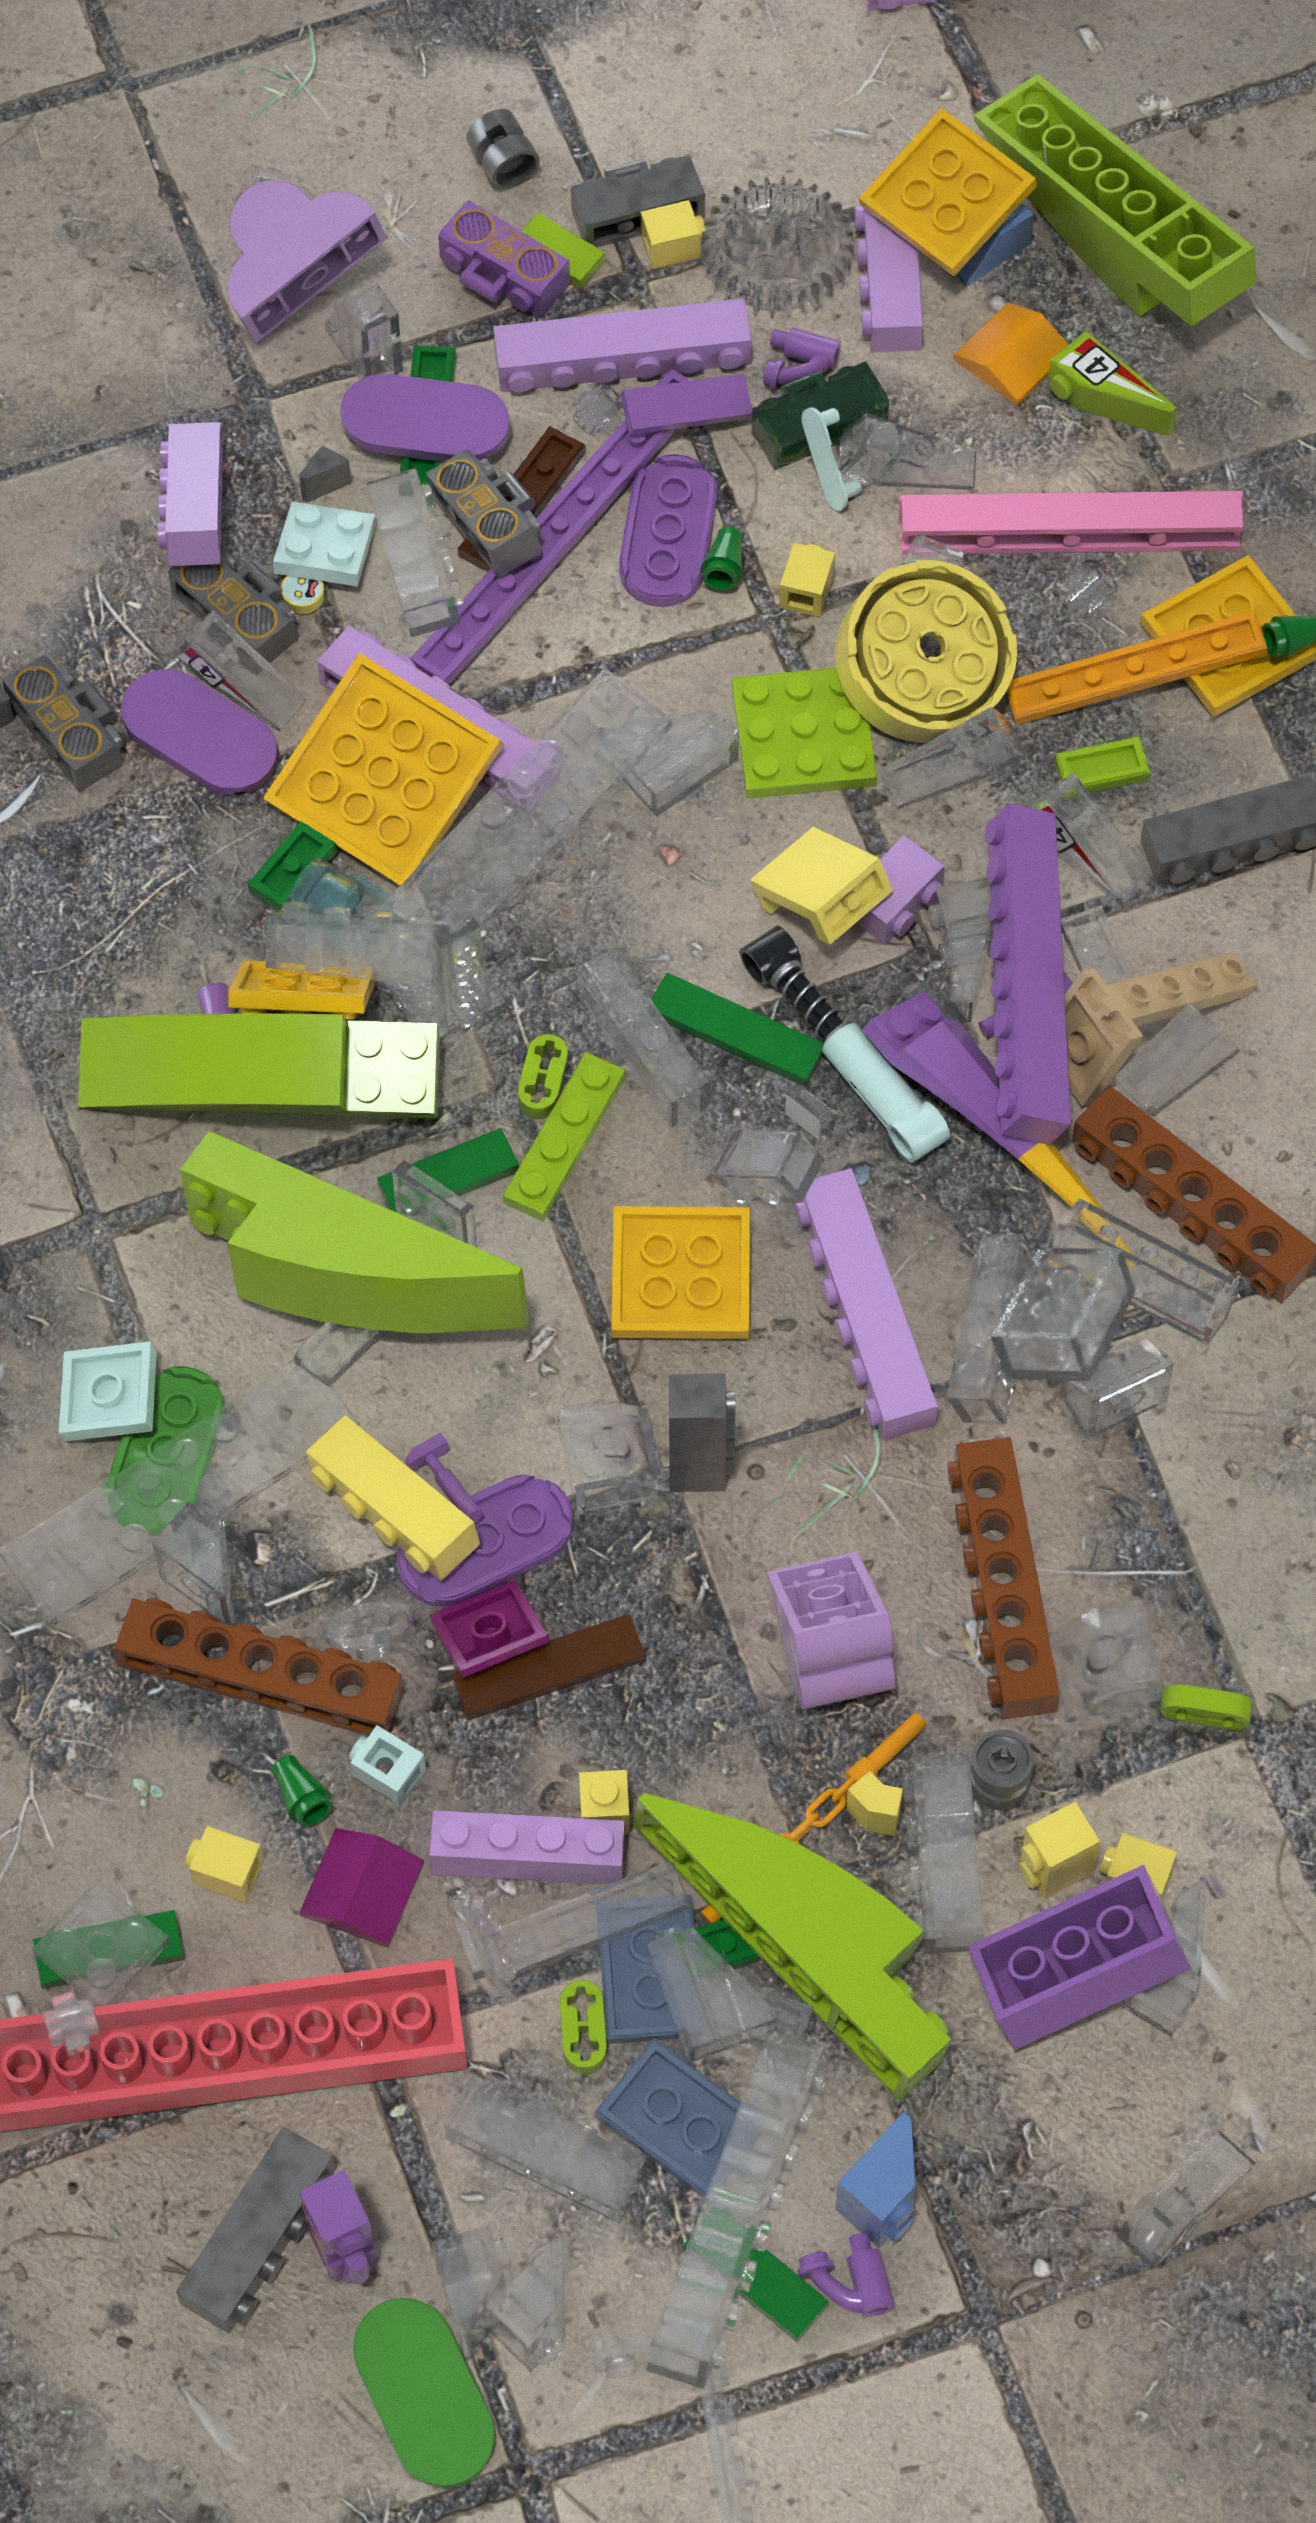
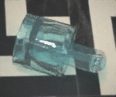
M317 857L308 864L296 880L288 897V905L318 924L315 927V931L348 954L357 955L368 941L373 942L387 924L388 919L386 917L393 909V899L388 892L362 875L356 873L351 878L322 858ZM365 890L383 903L377 911L371 914L359 930L357 938L351 943L337 934V932L350 919Z

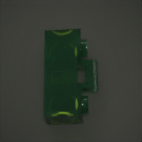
M865 361L853 367L845 366L828 377V382H826L819 370L780 386L781 397L768 398L757 407L752 408L753 435L775 471L812 455L802 425V413L804 410L812 407L820 413L831 408H835L838 411L839 421L827 426L832 443L830 446L832 447L887 424L889 398Z

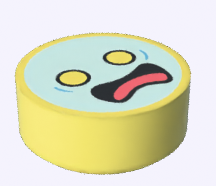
M286 576L281 583L283 589L281 593L282 601L296 614L312 613L324 601L322 581Z

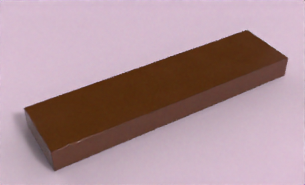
M551 426L548 427L514 473V476L536 501L534 508L530 510L535 518L544 510L586 453V445ZM508 494L503 495L508 502L513 501ZM465 538L458 548V557L488 572L491 568Z
M630 1614L550 1640L548 1643L464 1678L458 1672L452 1673V1680L467 1721L644 1662L645 1653Z

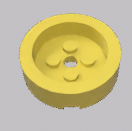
M916 560L914 563L884 571L861 592L848 608L836 637L835 661L837 673L850 703L865 720L882 732L905 741L930 743L983 712L988 713L1004 696L1016 667V634L1012 633L1005 613L1007 609L996 592L980 577L952 563L938 560ZM929 636L936 639L940 644V655L926 658L925 653L920 647L921 638Z

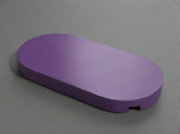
M374 374L354 383L345 393L341 403V422L346 434L348 433L353 438V442L357 446L374 453L445 462L463 450L470 449L477 459L481 461L494 451L497 453L504 447L510 431L509 413L505 403L491 390L477 385L394 374Z
M677 454L661 456L654 459L653 464L640 469L633 480L620 552L619 572L621 582L626 591L633 598L646 605L655 607L678 605L690 599L703 583V573L700 568L709 552L717 504V485L712 474L710 476L709 472L704 469V465L692 457Z
M171 669L155 670L137 678L124 693L121 703V714L130 738L212 792L221 795H234V792L245 791V793L253 792L265 785L274 774L277 767V744L270 728L264 722L192 676Z
M517 1475L472 1495L471 1498L483 1513L481 1519L474 1523L480 1545L442 1581L438 1580L428 1570L425 1573L416 1570L405 1557V1551L399 1547L397 1569L401 1583L408 1593L417 1600L432 1606L448 1607L486 1592L552 1560L566 1547L573 1529L572 1507L564 1491L547 1479L545 1482L541 1479H535V1476Z

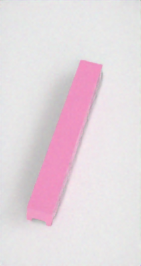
M1243 491L900 495L898 524H901L902 555L1240 551V532H1243Z

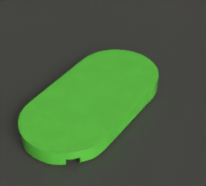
M174 1366L164 1369L163 1373L156 1375L152 1431L125 1434L121 1437L107 1479L105 1496L112 1518L124 1531L134 1536L159 1538L175 1533L189 1522L196 1511L226 1415L225 1402L220 1389L211 1377L201 1370L187 1366Z
M398 2298L377 2305L360 2322L354 2337L353 2353L358 2373L400 2463L412 2478L421 2483L432 2485L434 2488L454 2489L470 2483L483 2472L492 2455L495 2440L494 2426L490 2413L446 2321L432 2306L416 2299Z

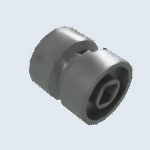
M492 110L479 117L469 127L466 141L477 159L482 162L483 169L496 188L509 189L516 187L528 180L537 171L540 157L529 139L524 136L523 129L510 110Z
M997 1729L986 1733L977 1741L972 1752L969 1786L973 1796L983 1806L993 1810H1007L1017 1806L1026 1798L1031 1784L1034 1756L1029 1742L1024 1737L1011 1730Z

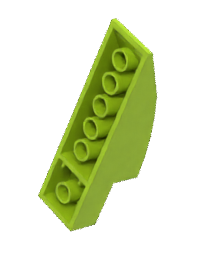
M1034 75L974 115V122L989 143L1036 178L1037 187L1028 195L1033 204L1081 260L1139 317L1162 302L1192 327L1256 284L1254 246L1041 75Z
M165 1014L81 1018L78 1108L437 1118L440 1028L437 1023L347 1021L341 1014Z
M211 1131L206 1134L180 1168L191 1224L204 1234H215L228 1240L227 1245L239 1298L280 1312L321 1322L393 1332L418 1334L525 1329L529 1323L523 1269L518 1265Z
M643 1793L637 1799L633 1827L899 2101L906 2097L941 2064L951 2041L946 2035L949 2032L948 2027L933 2011L928 2010L925 2013L912 2000L915 1995L907 1983L899 1976L894 1975L916 1953L924 1932L918 1924L887 1898L845 1869L806 1847L761 1826L648 1793Z

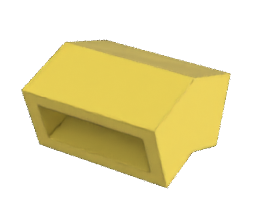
M869 1771L848 1789L846 1810L866 1831L896 1836L903 1788L883 1785Z

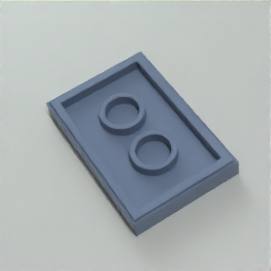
M692 1895L597 1901L607 2044L652 2041L653 2038L656 2040L703 2037L699 1978L691 1979L688 1982L673 1941V1935L695 1929ZM691 1940L687 1942L696 1967L698 1966L696 1940Z
M655 2038L652 2039L594 2112L596 2119L710 2204L770 2129V2124Z

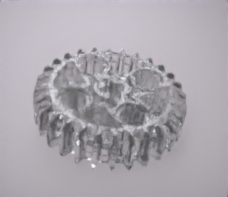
M766 175L763 185L757 186L750 179L748 181V190L745 191L735 185L733 198L722 194L720 206L713 205L710 217L705 218L704 226L706 231L702 232L701 261L705 267L707 280L713 281L715 292L724 291L725 301L745 298L746 306L753 307V315L755 317L760 310H768L771 319L774 318L776 311H785L789 319L793 309H799L803 315H806L808 304H813L816 308L821 309L823 297L833 300L836 288H844L845 277L850 276L855 246L854 231L850 227L849 214H842L841 202L831 203L829 191L817 195L818 188L816 183L808 189L803 188L801 178L797 180L795 185L787 184L784 175L779 183H771ZM813 222L822 230L808 228V224ZM733 264L747 266L746 272H741ZM790 278L797 279L795 281L788 282Z

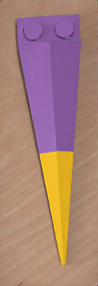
M925 991L872 1018L862 1029L863 1032L891 1065L949 1104L1015 1156L1069 1204L1130 1266L1137 1268L1143 1262L1053 1143L1048 1145L1001 1135V1117L998 1116L996 1109L997 1100L1000 1095L999 1077L995 1074L994 1066L957 1019L949 1020Z

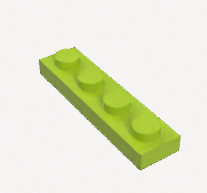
M585 1052L503 1195V1204L544 1222L626 1078L625 1069Z

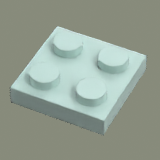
M292 501L274 556L273 573L358 586L376 527L375 514Z
M151 1341L64 1352L59 1435L64 1441L152 1431L157 1349Z

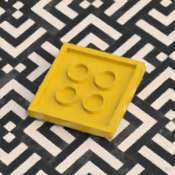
M941 108L858 199L860 206L952 276H955L1037 187V181L1034 176Z
M1247 555L1142 613L1140 623L1152 639L1254 610L1256 611L1261 629L1265 623H1269L1275 616L1297 615L1251 557ZM1316 643L1286 659H1282L1279 656L1271 657L1267 654L1183 679L1211 715L1215 717L1316 660Z
M243 960L228 990V1008H239L241 1014H266L267 1009L285 1010L284 1014H312V1011L330 1012V1014H341L345 1019H353L357 1017V1013L364 1014L376 983V966Z
M614 1206L612 1338L749 1339L750 1207Z

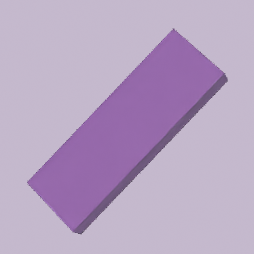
M744 374L623 390L620 395L629 435L750 419L753 415Z

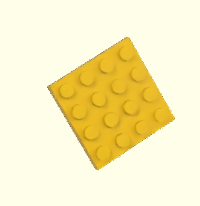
M358 653L263 799L300 823L302 821L334 841L338 848L408 891L504 746V743L376 662Z

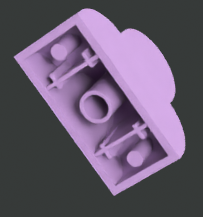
M279 180L260 182L247 189L239 197L232 210L231 232L243 256L236 262L229 276V299L248 333L258 343L388 238L373 209L363 199L354 194L340 191L329 192L310 201L298 187L288 182Z
M858 1552L767 1572L777 1621L784 1639L791 1676L802 1710L895 1689V1674L891 1653H893V1638L889 1615Z

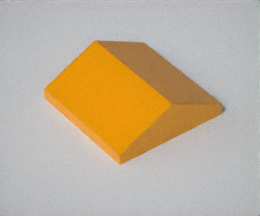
M1007 302L953 354V360L1018 406L1049 376L1050 360L1069 344L1042 313Z

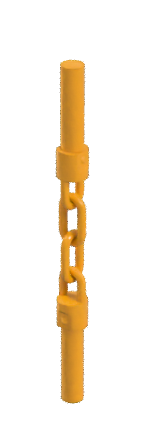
M914 1712L867 1757H862L859 1761H856L855 1765L845 1772L847 1781L839 1789L830 1788L824 1791L806 1809V1819L792 1833L784 1832L779 1835L799 1844V1840L810 1829L827 1825L846 1806L848 1789L869 1771L877 1777L878 1771L927 1726L925 1720L918 1713ZM833 1795V1803L839 1802V1804L823 1819L819 1820L820 1814L818 1812L813 1813L814 1810L829 1796ZM707 1905L700 1912V1916L707 1924L721 1919V1916L710 1905Z

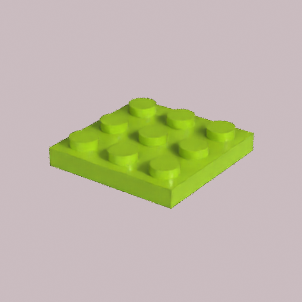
M837 668L732 677V694L746 799L877 786L869 722L857 712L847 698L840 683Z

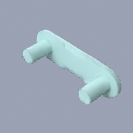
M811 407L802 413L804 432L825 499L833 510L841 511L847 507L848 498L861 493V484L858 480H852L844 484L841 472L838 470L834 459L827 426L839 421L838 411L835 408H831L820 413L817 409Z

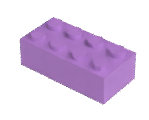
M1144 1865L968 1945L996 2019L1015 2050L1192 1969L1163 1900Z

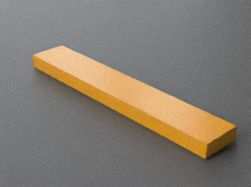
M1254 610L1014 678L1011 680L1006 694L1017 726L1267 655L1268 650L1256 611Z

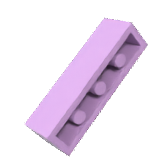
M855 206V231H863L864 240H857V264L866 268V275H859L860 301L868 300V310L861 311L862 336L870 335L871 352L919 351L922 348L923 321L918 250L862 206Z
M220 422L169 424L168 442H161L162 468H160L161 494L166 495H159L160 521H165L158 523L159 549H167L169 566L221 564L223 448Z
M433 1810L429 1853L432 1875L622 1885L625 1821Z

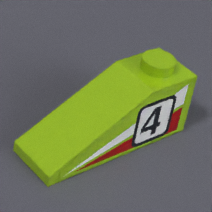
M1085 331L1050 360L1048 384L1058 398L1069 401L1078 410L1166 436L1174 432L1177 407L1089 332Z

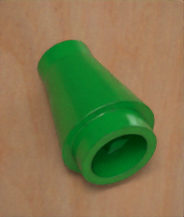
M723 527L718 531L717 538L700 568L703 573L704 583L716 591L732 590L743 577V535L734 527Z
M1316 615L1275 616L1269 623H1265L1262 627V633L1267 645L1268 654L1271 657L1279 656L1282 659H1286L1316 643Z
M284 1756L272 1766L271 1772L277 1780L291 1820L298 1821L303 1827H308L319 1823L327 1817L332 1810L330 1791L300 1764L296 1756Z

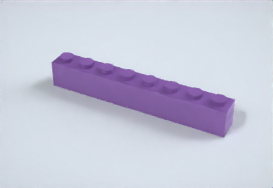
M1007 803L994 818L989 820L985 830V841L989 844L990 860L986 875L987 880L991 883V901L988 908V916L992 920L993 929L990 956L994 959L995 976L991 992L992 996L996 999V1017L993 1024V1033L997 1037L998 1046L995 1074L999 1077L1000 1092L996 1109L998 1116L1001 1117V1135L1050 1145L1071 1125L1056 814Z

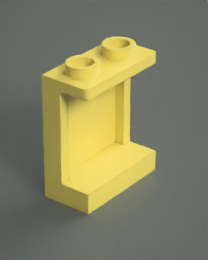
M816 827L810 828L750 879L764 911L773 913L780 906H783L809 919L818 939L829 945L893 892V888L878 857Z

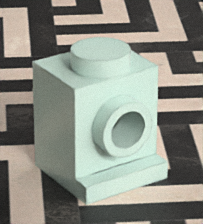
M376 1725L369 1737L362 1735L357 1740L349 1755L352 1776L389 1798L392 1804L399 1808L426 1772L423 1753ZM381 1764L393 1766L388 1774L377 1769Z

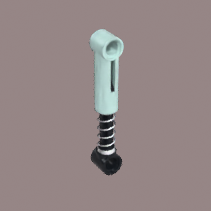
M773 927L740 949V958L750 976L761 986L768 984L777 990H782L783 999L791 1001L794 1004V1012L805 1017V1025L816 1030V1038L825 1041L822 1049L823 1054L886 1127L893 1145L905 1160L914 1163L950 1138V1130L940 1112L928 1101L923 1102L856 1023L849 1024V1021L843 1022L837 1015L838 1008L832 1009L826 1002L827 995L821 996L815 989L816 983H810L804 976L806 971L802 970L801 964H799L801 962V955L798 947L782 927Z

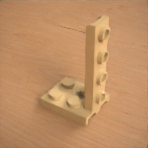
M1234 951L1111 984H1106L1095 968L1081 971L1064 995L1069 1089L1082 1107L1091 1105L1107 1088L1144 1037L1137 1026L1245 998L1258 986L1257 982Z

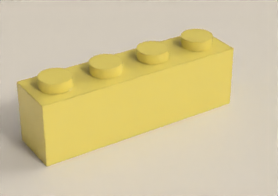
M344 1415L305 1451L312 1469L309 1475L314 1483L326 1493L332 1489L341 1497L340 1500L343 1506L356 1519L364 1516L373 1524V1530L384 1543L389 1546L396 1543L405 1551L404 1554L407 1560L419 1572L425 1573L428 1570L438 1580L442 1581L480 1545L474 1521L348 1416Z

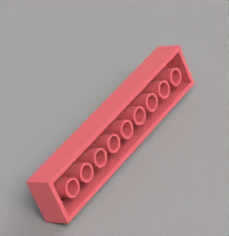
M438 1960L0 2019V2132L467 2069L454 1960Z

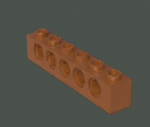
M1110 1085L1075 1120L1072 1142L1083 1157L1090 1161H1098L1109 1170L1110 1175L1119 1185L1134 1189L1144 1197L1146 1204L1154 1212L1160 1215L1166 1214L1178 1223L1181 1231L1194 1242L1201 1241L1214 1251L1216 1258L1221 1264L1231 1270L1236 1268L1250 1279L1251 1285L1261 1295L1265 1297L1272 1296L1282 1304L1316 1268V1244ZM1124 1139L1132 1145L1129 1147H1119L1113 1141ZM1159 1166L1167 1172L1164 1174H1154L1147 1168ZM1194 1193L1199 1195L1202 1200L1193 1202L1185 1199L1182 1195ZM1229 1220L1234 1222L1237 1227L1226 1229L1217 1222ZM1264 1247L1273 1254L1270 1256H1260L1253 1249Z
M1011 1437L956 1444L954 1461L947 1462L948 1478L951 1490L959 1489L962 1504H955V1514L959 1532L967 1531L969 1546L963 1547L965 1570L967 1575L975 1574L977 1589L971 1590V1602L974 1617H983L985 1633H979V1645L982 1660H991L993 1676L987 1677L990 1704H999L1001 1720L1057 1712L1060 1692ZM980 1487H989L997 1494L991 1498H983L974 1491ZM995 1529L1002 1532L1005 1537L998 1541H991L985 1538L982 1533ZM996 1572H1004L1009 1574L1013 1580L1006 1584H999L993 1581L990 1576ZM1004 1615H1013L1021 1621V1624L1016 1627H1006L998 1619ZM1013 1658H1020L1025 1660L1030 1667L1023 1671H1016L1008 1667L1006 1662Z
M132 1598L114 1647L118 1666L367 1736L371 1734L376 1725L390 1732L404 1690L402 1674L396 1672L393 1666L385 1662L370 1661L369 1664L353 1660L349 1654L338 1649L326 1648L325 1651H320L307 1647L306 1643L292 1636H281L280 1639L263 1635L258 1628L249 1624L237 1623L234 1627L220 1623L214 1616L202 1611H192L191 1614L174 1610L167 1602L155 1598H148L146 1602ZM169 1634H178L183 1637L181 1642L175 1646L160 1644V1641ZM220 1646L228 1650L224 1656L218 1659H210L205 1656V1653L212 1647ZM258 1659H267L272 1662V1665L264 1671L258 1672L249 1668ZM309 1671L317 1675L316 1679L308 1684H300L294 1681V1678L301 1672ZM347 1684H356L362 1688L357 1695L352 1697H346L339 1693V1690Z

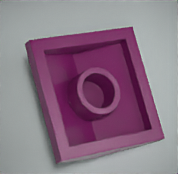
M516 1579L430 1614L431 1622L452 1667L463 1678L550 1642L548 1634Z
M335 1828L299 1914L304 1918L389 1948L424 1865V1860L380 1836Z

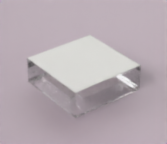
M795 1084L786 1093L785 1114L820 1140L830 1130L831 1109L800 1084Z

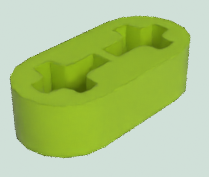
M553 1034L538 1036L530 1043L518 1086L520 1109L526 1116L533 1119H543L550 1115L561 1095L568 1068V1048L560 1037ZM547 1050L554 1051L555 1057L550 1060L548 1070L542 1069L541 1056H545ZM538 1083H543L545 1097L541 1098L540 1103L532 1102L531 1095H535Z
M1173 1684L1163 1689L1160 1711L1164 1717L1174 1721L1229 1730H1242L1250 1725L1253 1702L1249 1697L1239 1693Z
M588 1980L572 1981L565 1986L560 1996L563 2056L570 2070L577 2074L589 2075L602 2068L607 2056L603 1996L597 1985ZM586 1994L587 2002H595V2004L588 2005L587 2007L588 2021H578L576 2006H568V2004L576 2002V1995ZM580 2033H589L590 2047L599 2049L598 2051L591 2052L590 2060L587 2061L581 2060L579 2053L571 2052V2050L579 2049Z

